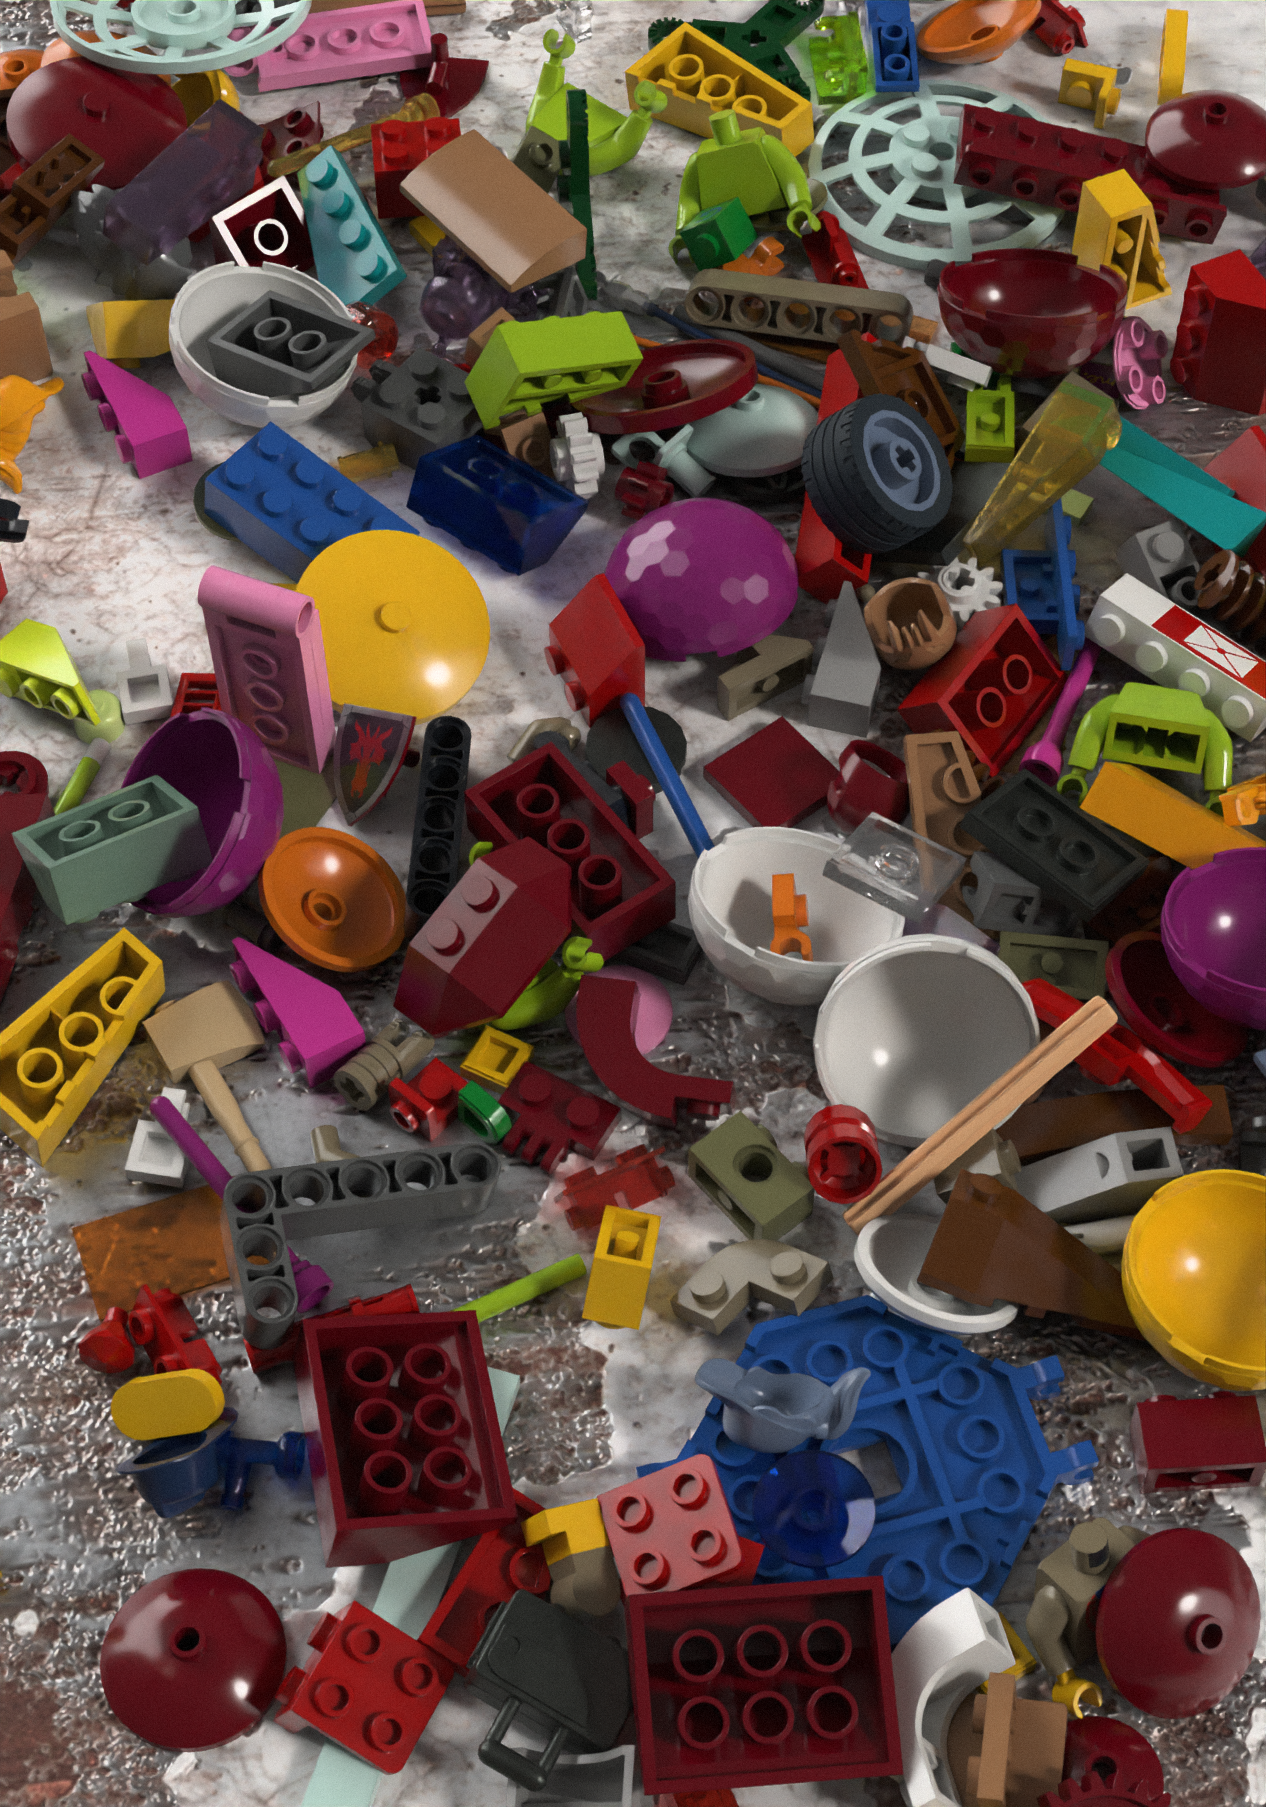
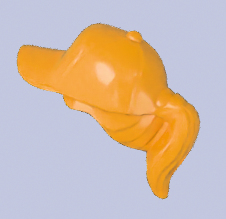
M7 375L0 379V480L6 483L16 494L21 493L23 482L20 469L14 460L20 454L29 438L35 415L44 410L45 402L49 396L58 393L64 387V382L60 377H55L38 386L17 375Z

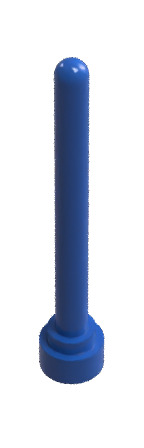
M625 693L620 699V707L694 853L699 859L704 849L709 851L715 845L639 697L634 693Z

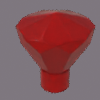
M119 1307L109 1308L106 1311L103 1323L88 1332L78 1344L80 1359L88 1367L104 1373H121L134 1364L135 1349L126 1332L129 1314L126 1310Z

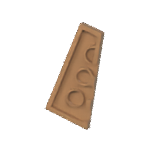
M959 732L905 735L903 747L924 934L959 938L971 943L998 941L1000 931L976 928L973 923L975 917L966 905L962 894L963 886H970L976 889L978 887V878L973 874L970 866V860L974 851L993 852L960 828L965 814L982 801L980 798L982 793Z

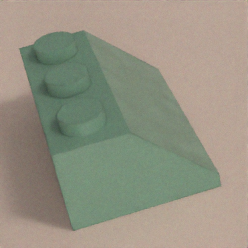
M158 775L12 833L14 843L46 905L66 925L91 921L104 909L121 902L138 901L147 896L150 890L166 883L188 880L195 876L199 869L209 866L213 861L198 807Z

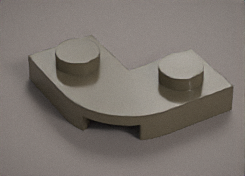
M753 1239L730 1245L710 1257L670 1299V1303L675 1316L719 1336L754 1297L799 1317L834 1277L829 1262L779 1241Z

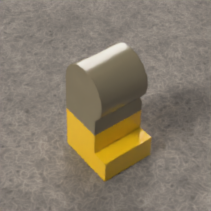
M597 1498L546 1509L521 1522L527 1547L542 1543L550 1576L554 1582L550 1593L551 1604H562L566 1609L567 1615L584 1625L614 1610L621 1595L620 1582Z

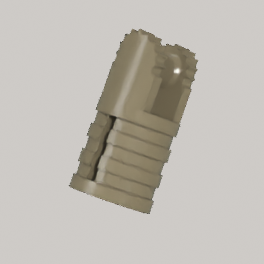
M396 1018L357 1052L354 1057L347 1061L345 1066H342L335 1072V1085L340 1094L351 1105L360 1110H369L377 1100L386 1094L388 1084L395 1077L401 1080L433 1050L436 1039L423 1030H416L415 1033H412L411 1037H408L410 1033L408 1031L410 1028L407 1026L408 1023Z

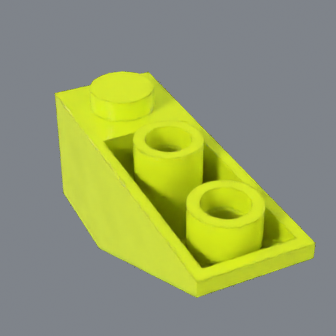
M26 618L0 640V692L9 698L14 696L25 700L36 708L44 707L58 712L69 720L74 718L93 726L101 722L79 669L55 627Z

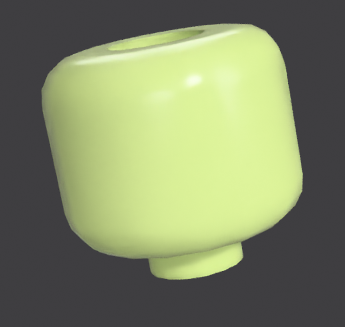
M95 689L88 691L101 722L93 726L73 718L76 734L82 741L91 744L94 738H101L111 743L123 733L125 728L121 702L113 693L106 690Z

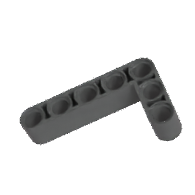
M464 1143L245 1172L233 1177L228 1181L224 1189L220 1229L240 1330L244 1339L250 1345L259 1349L272 1350L288 1341L293 1331L298 1306V1294L287 1240L473 1215L482 1212L491 1203L501 1172V1161L497 1153L489 1146L481 1143ZM473 1175L482 1182H470L462 1176ZM417 1182L424 1185L427 1189L416 1190L409 1187L407 1183ZM363 1190L368 1192L371 1197L360 1198L353 1195L350 1191ZM304 1197L313 1200L316 1204L311 1206L301 1205L294 1199ZM250 1205L257 1208L259 1212L244 1213L236 1207ZM251 1256H261L266 1258L270 1263L266 1265H255L253 1263H250L246 1258ZM273 1308L281 1316L266 1318L261 1316L256 1310Z

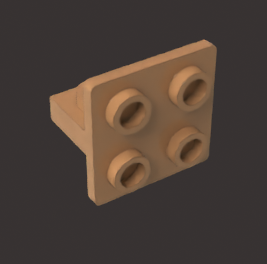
M989 1672L987 1695L969 1693L957 1708L948 1730L947 1758L962 1806L1039 1807L1036 1798L1051 1791L1059 1797L1057 1784L1062 1782L1068 1716L1067 1706L1063 1703L1017 1698L1015 1675Z

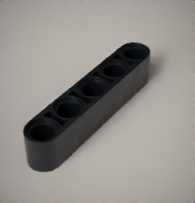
M454 716L435 718L427 725L425 730L405 903L404 933L409 942L413 940L457 884L465 807L464 791L467 788L471 747V729L465 721Z

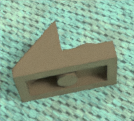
M770 634L754 645L738 651L736 658L739 664L731 666L724 674L718 676L717 709L727 721H730L805 682L807 674L812 673V644L804 639Z

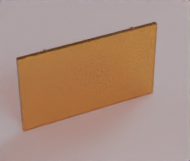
M209 1184L108 1217L104 1216L102 1219L72 1228L100 1322L104 1321L106 1311L112 1307L122 1308L127 1313L131 1312L140 1288L144 1284L148 1285L152 1294L163 1288H170L172 1293L184 1295L230 1280L220 1229L222 1200ZM251 1256L246 1258L250 1263H253L255 1265H266L270 1263L266 1258L261 1256Z

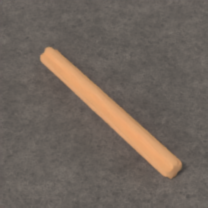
M1095 996L882 1177L871 1195L847 1207L843 1211L842 1216L849 1227L859 1236L863 1227L871 1220L883 1215L891 1216L1111 1028L1118 1020L1114 1009L1100 996Z

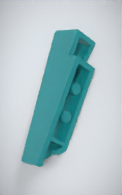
M1115 412L1067 423H1053L1049 428L1057 436L1224 550L1231 549L1239 557H1244L1266 524V512L1232 498L1236 491Z

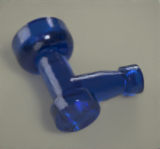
M229 1430L216 1441L218 1466H226L224 1494H221L219 1508L223 1510L243 1511L245 1502L243 1494L249 1480L252 1463L274 1466L276 1474L282 1479L295 1481L300 1479L306 1453L304 1432H284L276 1442L235 1437L234 1431Z

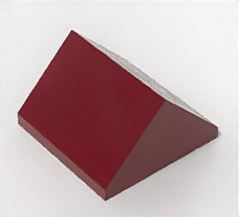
M284 175L208 219L216 265L234 261V266L262 267L263 261L284 265L302 273L315 265L305 212Z

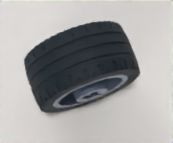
M882 393L866 396L831 414L808 434L801 455V470L805 489L808 492L813 508H815L823 524L849 548L860 551V553L873 555L899 548L927 533L947 515V510L950 508L952 501L953 483L946 453L936 433L933 432L932 427L915 408L909 406L907 402H903L902 399L895 398L893 395L889 396V394L883 395Z

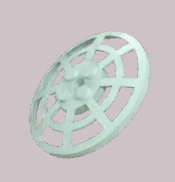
M50 0L55 29L62 40L75 52L111 68L135 73L160 75L211 71L236 65L260 56L280 45L297 31L305 21L312 0H300L299 2L275 8L273 0H257L261 6V12L236 15L235 4L241 0H135L132 4L131 12L112 9L120 0H99L97 5L80 0ZM67 11L93 18L95 33L101 42L88 43L73 33L67 26ZM289 17L288 20L274 31L263 36L272 22ZM107 22L133 26L136 35L116 40L109 32ZM257 25L251 33L238 42L227 38L234 28ZM150 45L154 48L165 49L166 52L164 56H154L132 49ZM209 48L218 50L203 55L183 57L186 50Z
M919 80V92H875L873 90L848 102L835 112L821 127L811 146L808 161V179L822 182L828 192L827 202L819 212L828 211L838 218L839 228L845 231L851 246L864 254L889 264L926 271L932 259H939L949 263L955 261V265L960 266L971 262L972 253L1010 248L1033 249L1052 233L1066 211L1047 206L1045 209L1039 203L1001 194L987 203L966 209L964 199L977 194L981 190L953 183L960 118L940 115L937 105L964 107L966 103L978 107H988L999 112L1009 110L1017 116L1033 118L1037 121L1051 124L1035 109L1022 101L989 87L961 81ZM913 95L911 98L891 103L877 110L872 115L858 113L884 101ZM964 97H969V98H973V99L985 101V102H988V103L984 104V103H982V102H979V101H976V100H972V99H968V98H964ZM917 106L922 118L913 120L905 125L885 119L899 111ZM840 125L858 128L850 142L848 161L822 170L821 160L824 144L834 130ZM871 131L892 138L889 144V151L862 157L863 145ZM936 156H944L949 158V160L939 161ZM888 167L891 178L898 186L888 195L872 181L867 172ZM852 176L854 183L862 194L874 205L878 206L879 210L868 225L864 227L840 208L830 194L827 185ZM912 196L923 200L945 202L947 211L923 209L906 203ZM1013 204L1033 220L1028 226L1008 237L987 244L972 245L969 224L994 217L1007 210ZM897 216L901 219L920 224L950 226L954 248L915 246L895 241L882 235Z

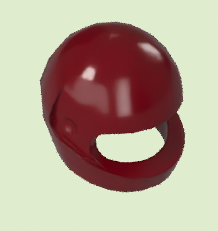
M863 740L851 741L840 753L839 774L834 781L830 782L828 787V812L834 825L847 836L861 841L880 840L900 828L910 812L906 765L894 754L873 743ZM862 759L877 765L879 768L885 771L890 776V778L870 767Z

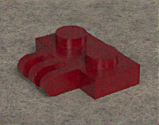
M528 1061L523 1064L498 1100V1103L505 1110L509 1118L515 1121V1124L506 1135L501 1149L510 1155H514L525 1139L528 1140L520 1159L530 1165L535 1163L544 1149L547 1150L541 1161L540 1170L550 1175L556 1170L569 1149L594 1161L621 1121L620 1107Z

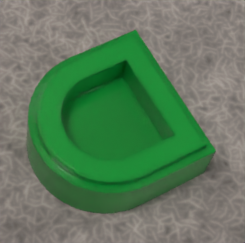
M471 1080L458 1092V1120L477 1137L487 1143L495 1144L510 1131L512 1124L505 1110L476 1082Z

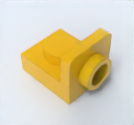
M1067 58L1062 69L1058 103L1096 111L1094 128L1102 129L1107 115H1115L1119 106L1122 89L1115 88L1118 69Z

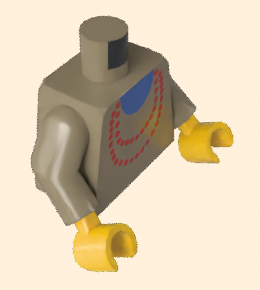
M1098 1517L1092 1522H1082L1076 1525L1071 1531L1070 1539L1041 1561L1036 1569L1034 1601L1026 1617L1028 1635L1048 1676H1056L1057 1678L1052 1690V1701L1065 1704L1068 1714L1080 1719L1083 1718V1714L1078 1705L1079 1697L1084 1702L1096 1707H1100L1103 1702L1100 1687L1091 1681L1076 1676L1073 1668L1075 1669L1097 1651L1095 1634L1096 1616L1105 1584L1124 1555L1140 1541L1151 1536L1147 1532L1127 1525L1117 1528L1104 1517Z

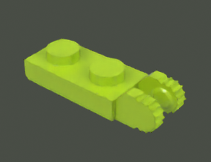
M1000 374L996 390H983V386L978 384L975 385L973 392L967 390L964 461L1013 463L1015 421L1014 392L1011 391V376Z

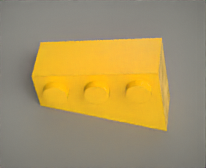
M1125 169L1083 182L1071 253L1078 255V264L1098 271L1100 264H1104L1120 274L1128 288L1126 310L1171 295V286L1166 281L1164 269L1166 268L1165 259L1159 252L1158 242H1160L1153 205Z

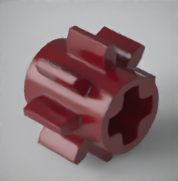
M640 461L637 469L630 466L626 467L617 481L614 492L615 500L624 503L621 515L639 521L649 512L670 504L673 498L674 485L664 481L668 470L648 461L646 463Z

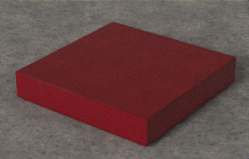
M783 716L703 767V778L752 827L792 828L827 805L829 784L839 774V770Z

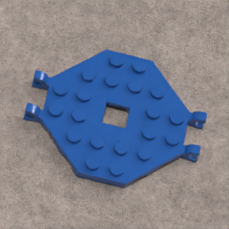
M865 1295L803 1311L799 1317L792 1314L757 1323L748 1336L744 1350L735 1363L746 1370L757 1366L773 1374L801 1373L809 1375L829 1387L837 1382L844 1373L859 1367L869 1369L871 1375L861 1388L853 1421L842 1436L832 1440H818L808 1437L801 1444L783 1453L755 1452L736 1444L728 1438L722 1424L724 1403L713 1396L705 1410L704 1418L691 1440L688 1439L677 1459L636 1467V1474L639 1479L695 1455H708L716 1465L738 1536L765 1545L752 1585L883 1575L891 1653H893L901 1639L921 1617L944 1600L967 1587L993 1608L1055 1485L1058 1483L1077 1485L1093 1481L1094 1473L1092 1468L1098 1466L1099 1460L1091 1440L1083 1441L1051 1453L1048 1449L1029 1398L1041 1401L1060 1396L1061 1390L1058 1383L1064 1381L1065 1375L1057 1355L1019 1368L998 1358H995L992 1362L963 1348V1341L944 1332L916 1325L888 1311V1307L883 1302ZM885 1442L902 1490L899 1493L858 1504L844 1499L830 1456Z

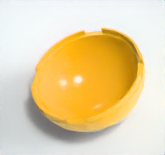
M1216 1169L1198 1171L1174 1179L1154 1192L1153 1196L1133 1218L1126 1237L1122 1255L1121 1279L1124 1296L1131 1316L1146 1341L1170 1365L1186 1376L1226 1390L1251 1391L1266 1389V1176L1241 1170Z

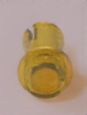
M378 441V447L344 457H337L341 474L353 483L386 474L387 478L393 477L392 472L400 470L393 443L383 444L382 441Z

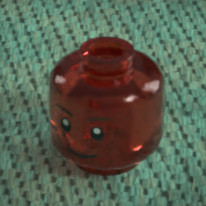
M354 301L345 305L352 316V322L373 329L376 336L374 340L358 352L357 366L363 369H370L377 359L387 362L395 352L399 340L398 327L395 320L368 302Z

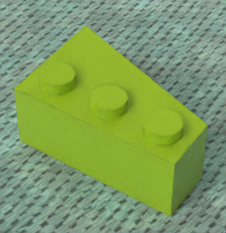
M592 311L581 316L563 318L549 316L543 320L528 322L511 320L496 327L464 383L484 428L487 430L500 426L499 416L522 409L525 410L527 416L541 413L542 407L540 404L566 396L569 403H573L624 387L643 360V356L622 311L607 313Z

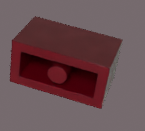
M1218 1391L1210 1393L1202 1399L1178 1400L1177 1397L1172 1395H1157L1146 1399L1144 1402L1136 1403L1129 1425V1432L1140 1494L1259 1486L1266 1470V1444L1256 1395L1237 1396L1230 1391Z

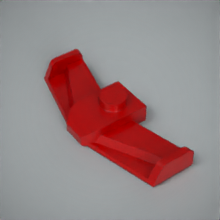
M1040 977L1021 982L1032 1000L1036 1016L1055 1028L1062 1025L1085 1005ZM1115 1023L1073 1059L1080 1065V1072L1095 1083L1111 1086L1130 1079L1175 1119L1172 1128L1178 1134L1194 1129L1213 1106L1212 1101L1163 1059L1143 1039L1118 1023Z

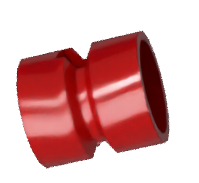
M833 1105L815 1113L806 1125L804 1133V1146L810 1184L818 1195L830 1202L849 1204L861 1201L871 1195L878 1186L883 1171L874 1124L866 1113L854 1106Z

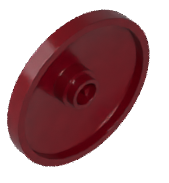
M84 56L59 60L36 70L16 88L7 107L6 126L9 147L14 158L24 171L69 133L105 159L103 168L84 190L93 193L91 188L93 184L117 190L163 182L181 162L187 144L186 113L180 98L167 82L156 74L135 73L115 69L94 62Z
M723 339L686 340L642 349L640 351L643 360L624 387L570 403L572 413L582 412L583 418H587L588 430L593 432L634 434L677 427L719 412L748 394L757 383L759 377L755 355L748 346Z

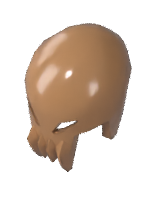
M915 577L895 580L882 587L864 608L865 625L878 656L894 668L905 670L926 668L939 661L952 648L957 632L955 617L951 606L935 582Z

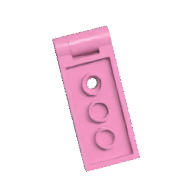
M210 566L204 573L199 585L198 604L203 609L222 711L241 720L259 736L273 759L320 775L331 754L334 753L336 731L319 610L315 609L313 597L221 567Z

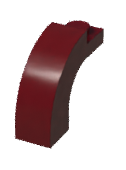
M581 975L576 1009L579 1038L596 1078L614 1101L634 1116L648 1123L674 1130L676 1129L679 1108L687 1109L686 1115L691 1118L706 1121L719 1120L720 1114H734L736 1090L733 1081L669 1073L652 1065L640 1053L636 1045L635 1031L641 994L636 981Z

